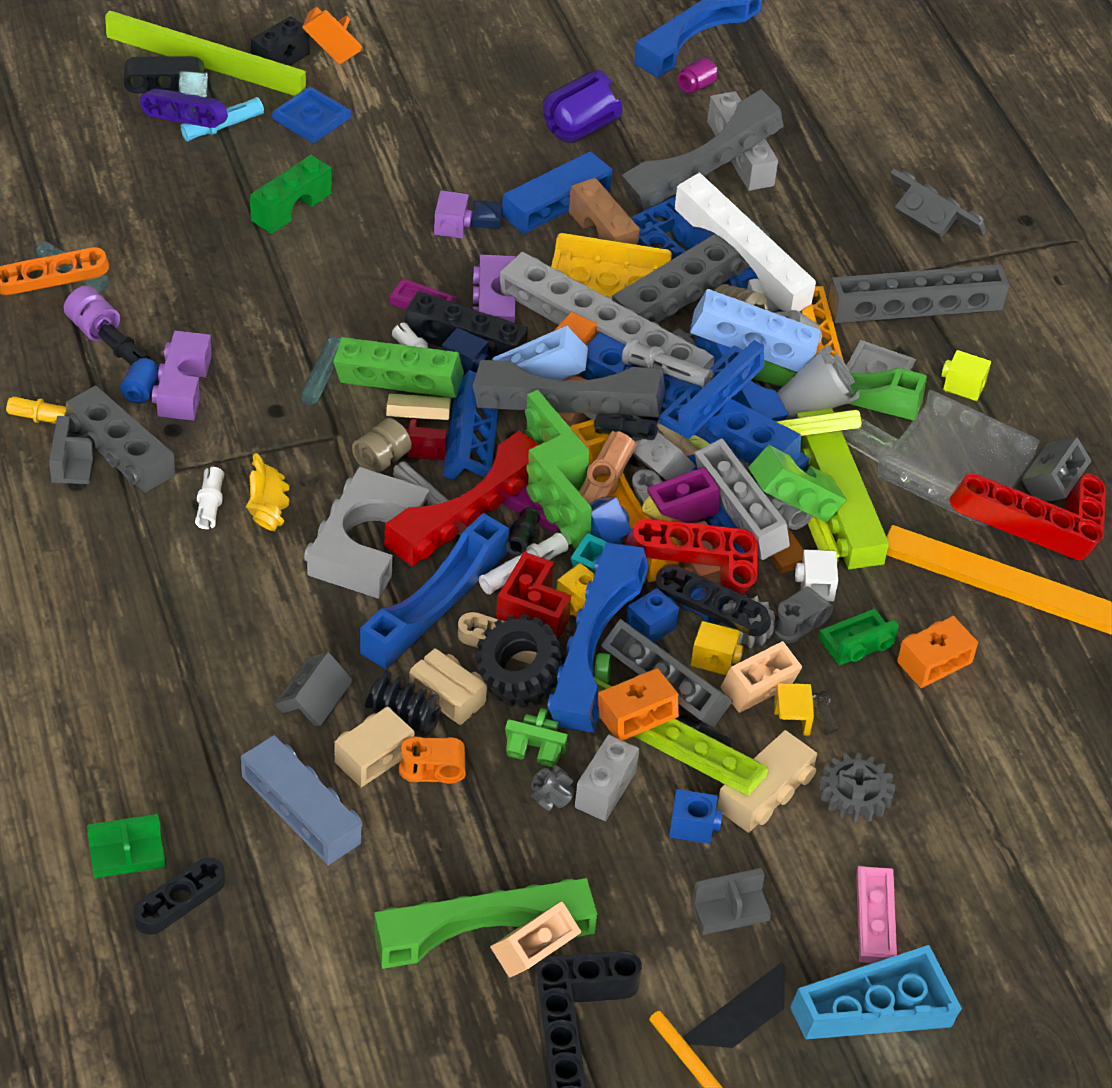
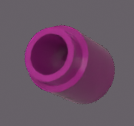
M701 58L680 71L677 76L678 85L686 93H695L716 81L717 67L708 58Z

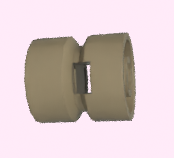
M391 418L384 419L373 427L371 432L365 433L352 444L354 458L360 467L378 473L391 466V461L399 460L411 450V440L407 431L400 423Z

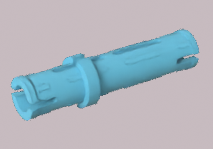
M255 97L244 103L226 108L227 120L215 128L183 123L180 125L182 135L188 142L202 135L216 134L217 130L264 114L262 102L258 97Z

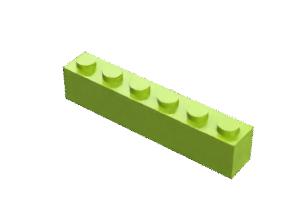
M832 408L799 412L796 418L834 412ZM842 431L801 436L800 452L809 458L807 470L812 466L832 476L847 499L827 521L837 541L836 545L840 552L839 557H843L848 570L884 565L889 542Z

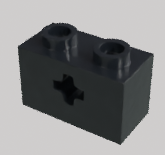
M290 16L251 38V54L291 66L310 55L309 34L302 28V23Z

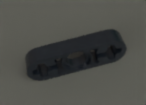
M203 858L140 900L134 909L135 924L138 930L145 934H157L219 892L225 884L223 864L215 858ZM206 873L209 876L215 874V878L211 879L207 876L202 879V874ZM185 890L190 894V897L185 901L177 902L172 900L170 895L174 891ZM148 912L151 915L158 914V917L155 919L151 916L145 918V914Z

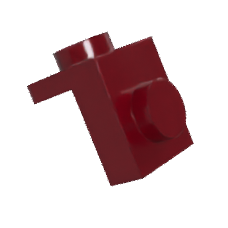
M411 418L410 425L404 426L411 440V450L408 452V457L445 460L447 429L418 427V418Z

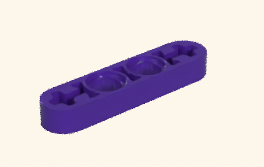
M156 88L149 90L140 97V105L143 111L148 116L208 128H215L224 123L228 118L225 106L217 99ZM170 101L174 104L177 112L173 109ZM190 105L193 106L197 115L193 113Z

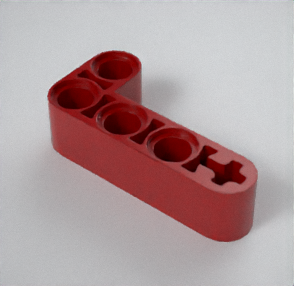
M642 519L636 523L626 539V545L643 547L646 558L720 566V585L741 595L745 594L757 579V540L748 530L657 519ZM670 537L677 538L681 546L674 545ZM702 541L709 542L713 550L705 548ZM733 544L741 546L744 553L736 551ZM733 574L739 575L743 579L744 584L735 581Z

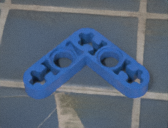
M676 196L631 217L640 229L638 245L652 247L650 245L652 243L662 244L663 247L660 249L671 251V260L686 252L666 234V232L673 230L675 213L677 212L674 209ZM655 217H664V218H667L668 220H667V221H659V220H656Z

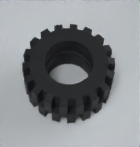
M521 614L520 619H516L515 615L507 616L508 621L503 623L499 619L494 622L496 626L494 629L488 627L485 630L484 635L486 638L479 639L477 646L480 651L475 652L478 671L487 684L490 693H493L498 701L501 702L504 699L506 705L512 707L518 702L520 708L527 707L528 702H533L534 705L540 704V698L545 696L548 699L552 692L551 689L557 687L558 669L561 664H565V656L556 635L547 623L544 625L542 620L534 617L531 621L529 615ZM522 651L537 653L534 661L528 667L519 671L505 669L507 662L515 654Z

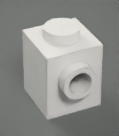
M804 550L802 563H796L795 581L801 582V589L809 586L826 601H834L838 585L836 551Z

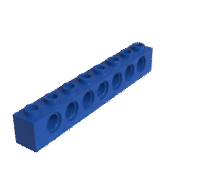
M600 332L586 345L588 347L586 370L580 372L579 375L583 376L586 380H592L617 374L631 367L640 366L634 364L631 366L625 365L622 362L625 344ZM664 374L666 392L660 415L693 384ZM730 399L694 434L706 440L709 444L722 438L738 459H742L750 464L753 463L768 444L790 455L794 462L800 457L801 434L733 399ZM676 414L673 417V419L678 421V414Z

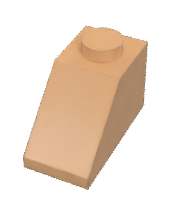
M561 901L490 947L510 978L535 965L580 934L581 930Z

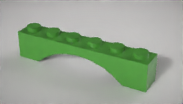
M764 360V368L752 379L783 387L798 372ZM901 368L875 373L850 372L855 381L850 386L853 393L857 390L859 391V399L848 404L913 421L916 420L923 402L927 375Z
M587 878L578 880L566 879L559 883L535 884L509 891L496 890L484 895L460 896L453 900L441 902L428 901L416 906L390 907L383 911L374 912V935L382 969L418 963L433 948L445 940L466 931L492 926L520 927L561 901L581 930V933L575 937L595 934L597 911Z

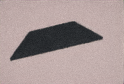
M782 963L777 965L682 1038L687 1044L735 1047L784 1009L785 966Z

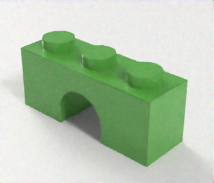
M769 444L748 467L763 492L824 522H827L847 500L832 476L812 466L806 472L802 471L790 455Z

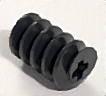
M389 671L385 672L381 678L376 680L368 692L365 707L367 709L373 708L378 713L388 706L406 724H409V727L414 731L420 729L424 736L429 735L436 727L441 715V707L438 705L439 695L433 693L427 700L426 688L423 687L417 694H414L415 683L410 682L403 689L404 679L402 677H397L392 684L390 683L392 673Z

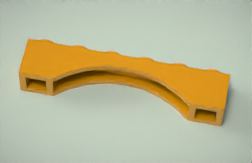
M595 419L570 426L573 432L589 449V466L592 462L596 461L609 437V434H598L595 432ZM622 472L618 479L617 490L609 497H617L620 506L628 513V524L632 530L638 521L653 518L643 512L641 504L635 497ZM601 474L597 476L595 481L600 483L606 482L610 476ZM627 534L626 536L622 537V538H623V542L625 543V545H626L627 536H628L629 534ZM670 537L674 545L680 546L674 537ZM647 558L649 566L646 573L648 582L655 581L656 575L662 567L672 564L679 566V562Z

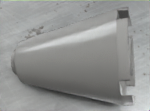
M831 346L823 348L777 392L789 414L785 420L795 419L799 412L835 408L859 399V391L857 390L853 393L850 386L855 383L852 374L838 353L834 356L830 354V351L833 349Z

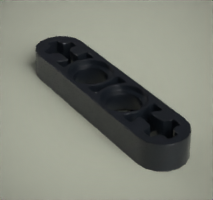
M666 565L656 575V583L659 590L682 605L750 636H761L770 628L771 618L768 610L759 602L677 565ZM676 577L677 580H678V583L680 584V585H678V584H676V583L671 582V583L667 586L666 580H667V579L673 580V579ZM702 587L708 590L706 597L701 600H693L691 598V593L697 588ZM726 600L736 603L735 608L729 613H722L718 610L719 605ZM758 615H760V622L754 621L752 624H750V621L747 616L751 618H756Z

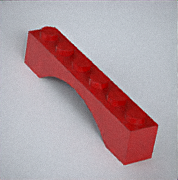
M521 431L516 432L498 445L492 469L472 490L444 503L424 507H408L385 523L384 546L410 566L415 565L422 559L428 558L441 545L451 542L458 533L469 527L482 513L486 514L489 511H494L503 501L512 495L518 494L528 484L527 465L529 464V450L539 444Z

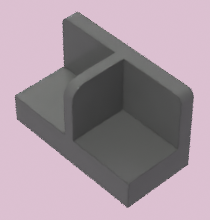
M57 416L49 459L51 483L89 484L95 454L92 441L85 438L82 434L71 433L70 416Z
M762 868L701 880L695 883L691 908L702 935L770 921L771 911L762 891L765 877Z

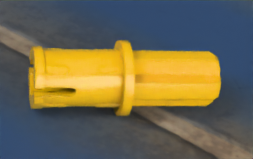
M13 396L8 399L6 407L8 414L31 418L34 423L43 421L56 424L57 416H67L66 406L49 404L44 402L43 399L34 401Z

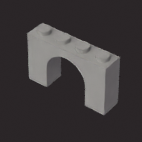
M359 467L353 478L349 477L347 479L341 498L335 499L328 520L321 522L315 542H310L305 550L304 560L307 561V575L379 599L392 577V555L358 544L350 539L346 533L352 527L367 521L387 523L408 507L429 506L430 489Z

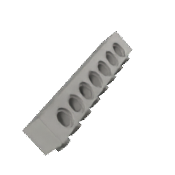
M521 252L500 271L502 294L515 296V301L558 325L570 312H573L597 323L596 336L601 332L625 345L630 339L634 338L639 340L642 345L651 348L654 346L660 347L666 355L708 370L714 365V356L706 350L692 345L682 337L661 328L657 323L650 322L636 314L633 310L617 304L609 297L595 292L587 285L579 283L566 276L563 272L542 263L538 258Z

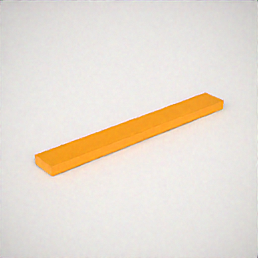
M892 525L887 535L889 542L887 556L1112 635L1111 601Z

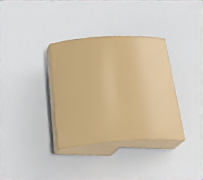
M389 394L386 416L449 420L451 398Z

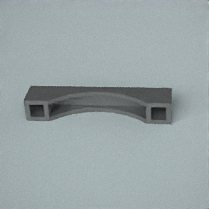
M760 89L738 103L735 113L728 124L716 137L705 145L674 158L644 161L624 173L622 179L627 195L642 211L662 203L677 193V186L698 173H701L704 177L713 170L728 163L734 157L783 128L780 107Z
M495 360L480 361L473 383L477 408L527 409V394L539 390L556 412L600 413L608 415L627 414L647 417L660 416L666 392L663 368L631 367L620 373L586 381H561L533 375L519 368L511 361Z

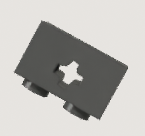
M1078 437L1048 442L1023 476L1022 481L1033 497L1045 502L1063 499L1073 489L1091 463V459Z

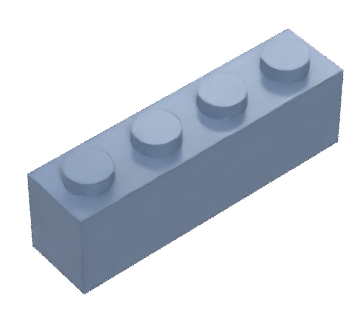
M273 735L241 755L242 778L327 865H330L361 844L362 821L359 815L352 809L348 810L340 802L337 793L330 787L326 788L319 781L316 772L310 766H305L297 758L290 745L283 744Z

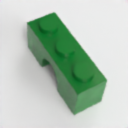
M309 155L250 194L251 221L270 234L274 233L292 221V209L298 199L313 207L332 194V167L315 156Z

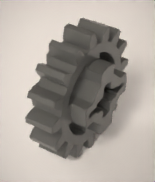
M845 753L842 756L841 762L833 758L831 759L830 767H824L819 784V790H822L821 800L830 801L828 807L830 812L839 809L840 818L842 819L849 814L852 815L853 822H857L859 816H864L869 822L872 820L873 813L881 817L884 814L885 808H890L895 791V785L892 784L893 774H884L886 765L884 763L877 766L874 765L873 756H870L866 761L862 760L861 753H857L855 759H850L848 754Z

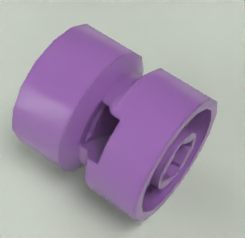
M82 286L75 289L65 301L64 313L92 341H103L99 338L98 333L104 324H112L116 329L119 326L120 314L91 286Z

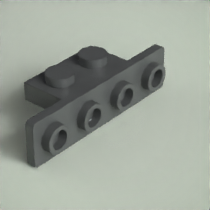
M894 168L891 170L890 175L894 184L907 191L895 206L899 214L941 239L955 220L979 235H985L987 231L983 223L984 219L978 213L972 210L968 213L961 208V205L951 197L946 199L941 197L934 187L929 184L921 185L916 182L913 175L905 170L902 172Z

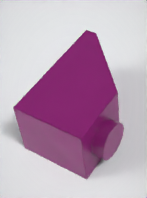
M706 467L647 488L649 496L661 515L685 523H694L718 514L719 488Z

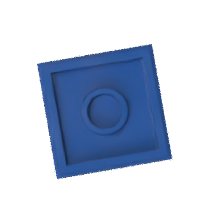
M311 86L272 112L273 120L313 144L351 118L350 109Z

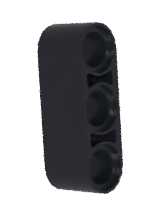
M192 56L131 57L125 62L124 86L129 92L144 94L155 88L179 93H197L204 88L205 66L201 59Z

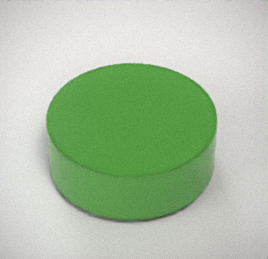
M599 653L595 662V678L610 685L612 654Z

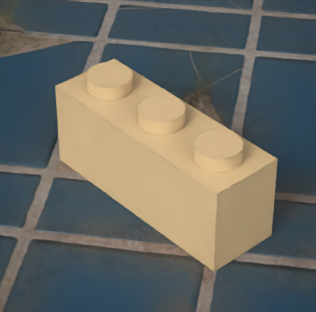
M784 730L754 758V760L768 767V776L749 796L725 784L720 788L717 810H723V815L748 833L758 824L764 825L779 804L785 805L788 803L795 790L801 784L807 785L816 773L814 766L817 752Z

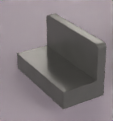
M329 652L308 657L274 704L282 713L300 709L309 721L317 727L326 720L352 683V678Z

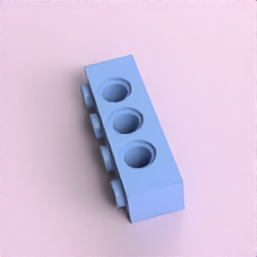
M707 289L694 310L690 333L730 348L736 346L742 350L755 340L764 345V360L799 372L816 354L820 330Z

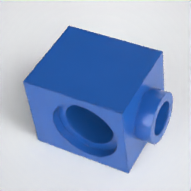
M676 789L669 838L710 844L713 830L720 831L723 810H716L718 795Z

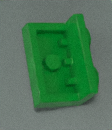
M872 609L821 629L818 639L836 663L841 666L851 661H859L864 656L878 650L884 651L895 643L899 624L896 620L885 622L876 609Z

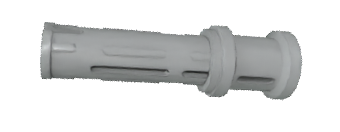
M634 338L626 343L622 353V362L625 365L631 366L634 364L644 368H663L664 374L701 386L702 388L714 378L713 370H708L666 355L660 347L654 346L651 348L642 345L639 340Z

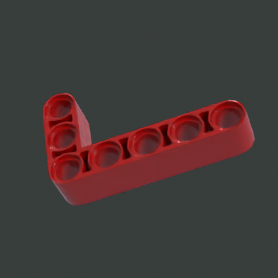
M974 473L967 474L949 498L952 508L960 514L1076 560L1087 558L1104 536L1106 488L1103 481L1092 474L1083 475L1066 497L1065 509Z

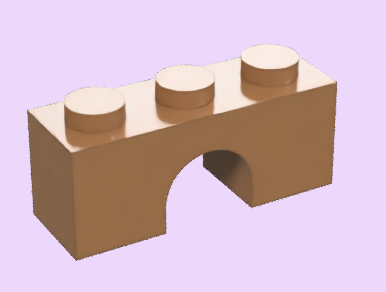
M596 178L571 186L569 213L583 229L595 225L598 239L638 245L639 227Z

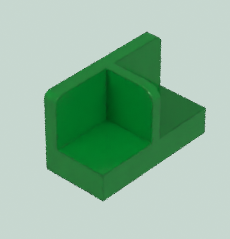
M158 814L87 825L94 879L165 868Z

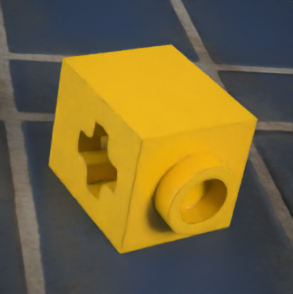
M702 621L693 647L691 666L727 675L732 665L740 663L744 646L738 644L740 631Z

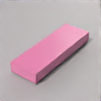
M858 866L856 879L859 962L876 963L897 956L893 869Z

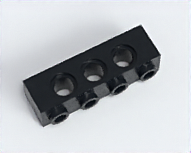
M420 291L416 293L406 308L405 323L408 324L418 338H423L427 343L441 347L457 328L488 341L490 360L527 343L528 327Z

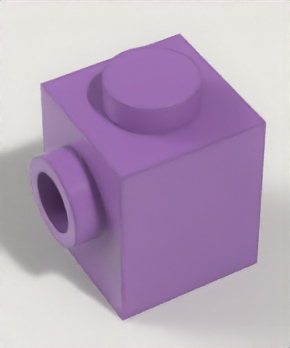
M440 191L435 210L434 235L463 238L465 227L470 228L472 220V210H468L469 194Z

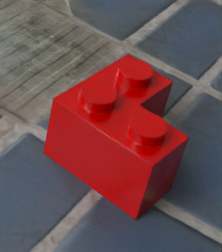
M523 552L498 595L496 619L508 621L507 616L515 615L516 619H520L521 614L529 615L531 621L534 617L542 620L544 625L547 623L551 627L557 640H559L569 622L572 595L552 589L554 562Z

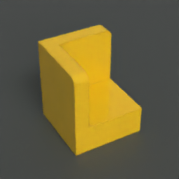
M778 683L774 699V715H779V718L783 720H801L804 736H810L814 718L811 684Z

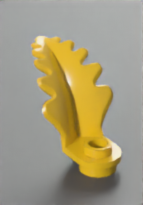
M254 453L252 465L255 466L256 471L253 470L250 474V499L246 508L253 515V520L267 530L275 531L278 526H282L284 523V519L280 516L282 514L280 510L289 506V498L283 493L289 491V485L282 481L285 479L283 474L279 473L277 469L264 464L260 455Z

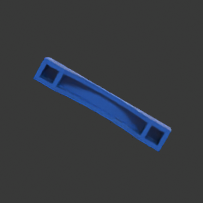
M702 0L692 5L680 15L675 16L663 26L658 27L644 38L639 39L635 45L634 64L656 78H660L676 67L679 50L693 35L717 25L747 21L761 12L762 0Z
M482 513L463 531L446 560L418 591L399 604L381 608L360 628V654L385 670L388 669L479 581V576L488 573L507 555L506 542L508 540L509 528Z
M606 542L602 555H598L596 558L593 582H588L584 608L579 609L577 613L576 632L568 640L565 664L560 665L557 673L558 684L556 690L551 692L548 698V712L551 713L553 721L559 722L558 727L595 732L599 719V688L593 677V658L596 645L603 629L613 615L641 592L649 567L643 547Z

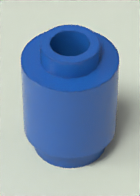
M141 358L134 362L120 385L122 395L132 403L147 402L152 394L153 386L158 382V365L147 358Z

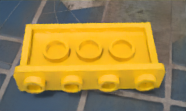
M560 233L557 235L551 267L612 300V295L671 261L672 253L667 249Z

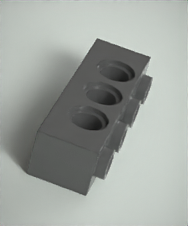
M95 385L66 401L67 416H70L71 431L82 434L85 438L90 439L93 450H97L103 455L111 467H116L121 471L130 484L136 485L144 493H147L175 476L174 453L99 387Z
M621 619L601 645V647L639 675L658 668L678 693V704L713 728L733 702L732 699Z

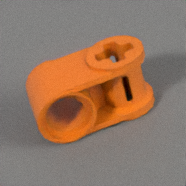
M410 737L404 740L401 745L400 752L403 759L399 764V774L403 779L414 783L442 782L447 784L457 783L464 779L466 775L465 747L461 740L452 737ZM414 746H417L416 755H413ZM414 764H417L416 773L413 772Z

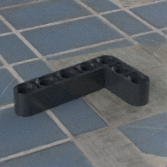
M629 951L549 956L543 958L537 964L534 995L547 1088H587L574 1003L627 999L634 996L639 989L642 970L641 960L636 954ZM584 976L591 977L592 979H586ZM547 979H554L556 981L552 982L548 981ZM556 1010V1011H560V1012H562V1013H553V1012H550V1011ZM561 1042V1043H564V1044H566V1045H564V1046H558V1045H556V1044H554V1043ZM560 1075H568V1076H570V1077H572V1078L563 1079V1078H561V1077H559V1076H560Z

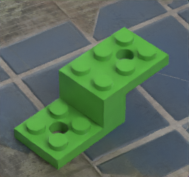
M535 390L527 394V409H525L527 418L525 435L539 444L529 450L527 493L534 503L538 502L542 507L547 520L551 524L555 523L560 529L568 545L572 544L577 549L587 533L591 534L592 507L579 493L587 478L589 449L540 391Z

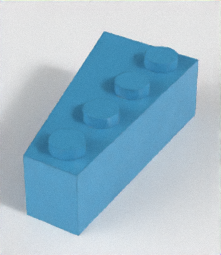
M929 945L800 987L790 1006L805 1039L952 1027L962 1009Z

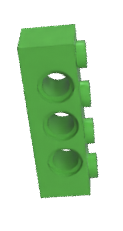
M341 337L333 361L340 383L457 398L464 375L458 352Z

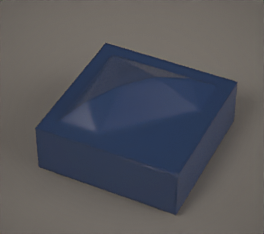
M474 200L471 227L500 229L502 202Z

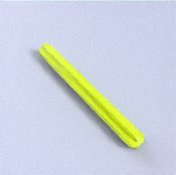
M850 410L776 422L801 434V436L860 428L861 416L859 410ZM696 435L688 439L697 450L710 445L706 440Z

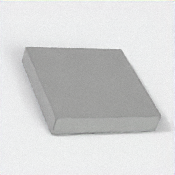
M860 340L846 366L853 373H875L894 368L912 371L915 367L916 359Z

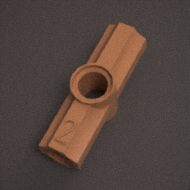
M612 431L598 458L588 467L587 478L579 491L588 504L601 497H609L617 490L618 479L637 446L636 441L632 440L628 435L620 431ZM601 474L610 476L608 481L602 483L595 481V479Z

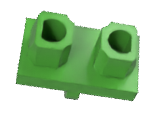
M541 707L538 716L526 714L523 723L508 719L505 728L507 756L524 759L528 745L539 747L537 762L554 768L561 753L566 754L569 745L567 743L568 734L557 732L559 722L547 719L548 709Z

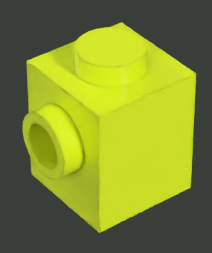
M957 350L953 360L947 359L941 375L946 378L943 390L978 401L987 381L991 361Z

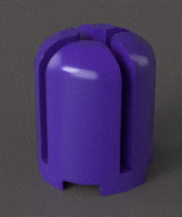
M599 69L594 72H588L549 93L543 100V115L546 125L552 134L555 133L558 139L565 143H576L622 116L621 99L615 100L608 86L612 84V81L605 73Z

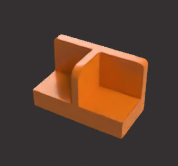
M317 6L309 11L302 28L339 65L362 49V45L346 30L350 21L348 16L337 21L327 10L321 11Z

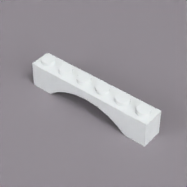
M701 173L696 174L677 186L674 209L693 227H701L712 231L732 245L753 269L769 299L783 312L791 310L799 312L812 304L816 281Z

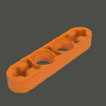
M94 247L0 266V294L12 295L98 278L107 273L109 262L105 252L100 248ZM94 260H97V262H96L97 264L92 265V264H93V261H94ZM64 264L73 265L72 269L66 273L58 272L59 267ZM32 271H43V274L39 278H29V275ZM10 277V278L8 279V282L4 283V282H5V278Z

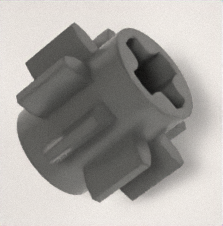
M555 765L552 771L547 768L541 769L536 773L531 782V788L535 791L531 797L547 811H550L553 805L557 808H562L573 797L574 788L571 784L574 782V779L557 765Z

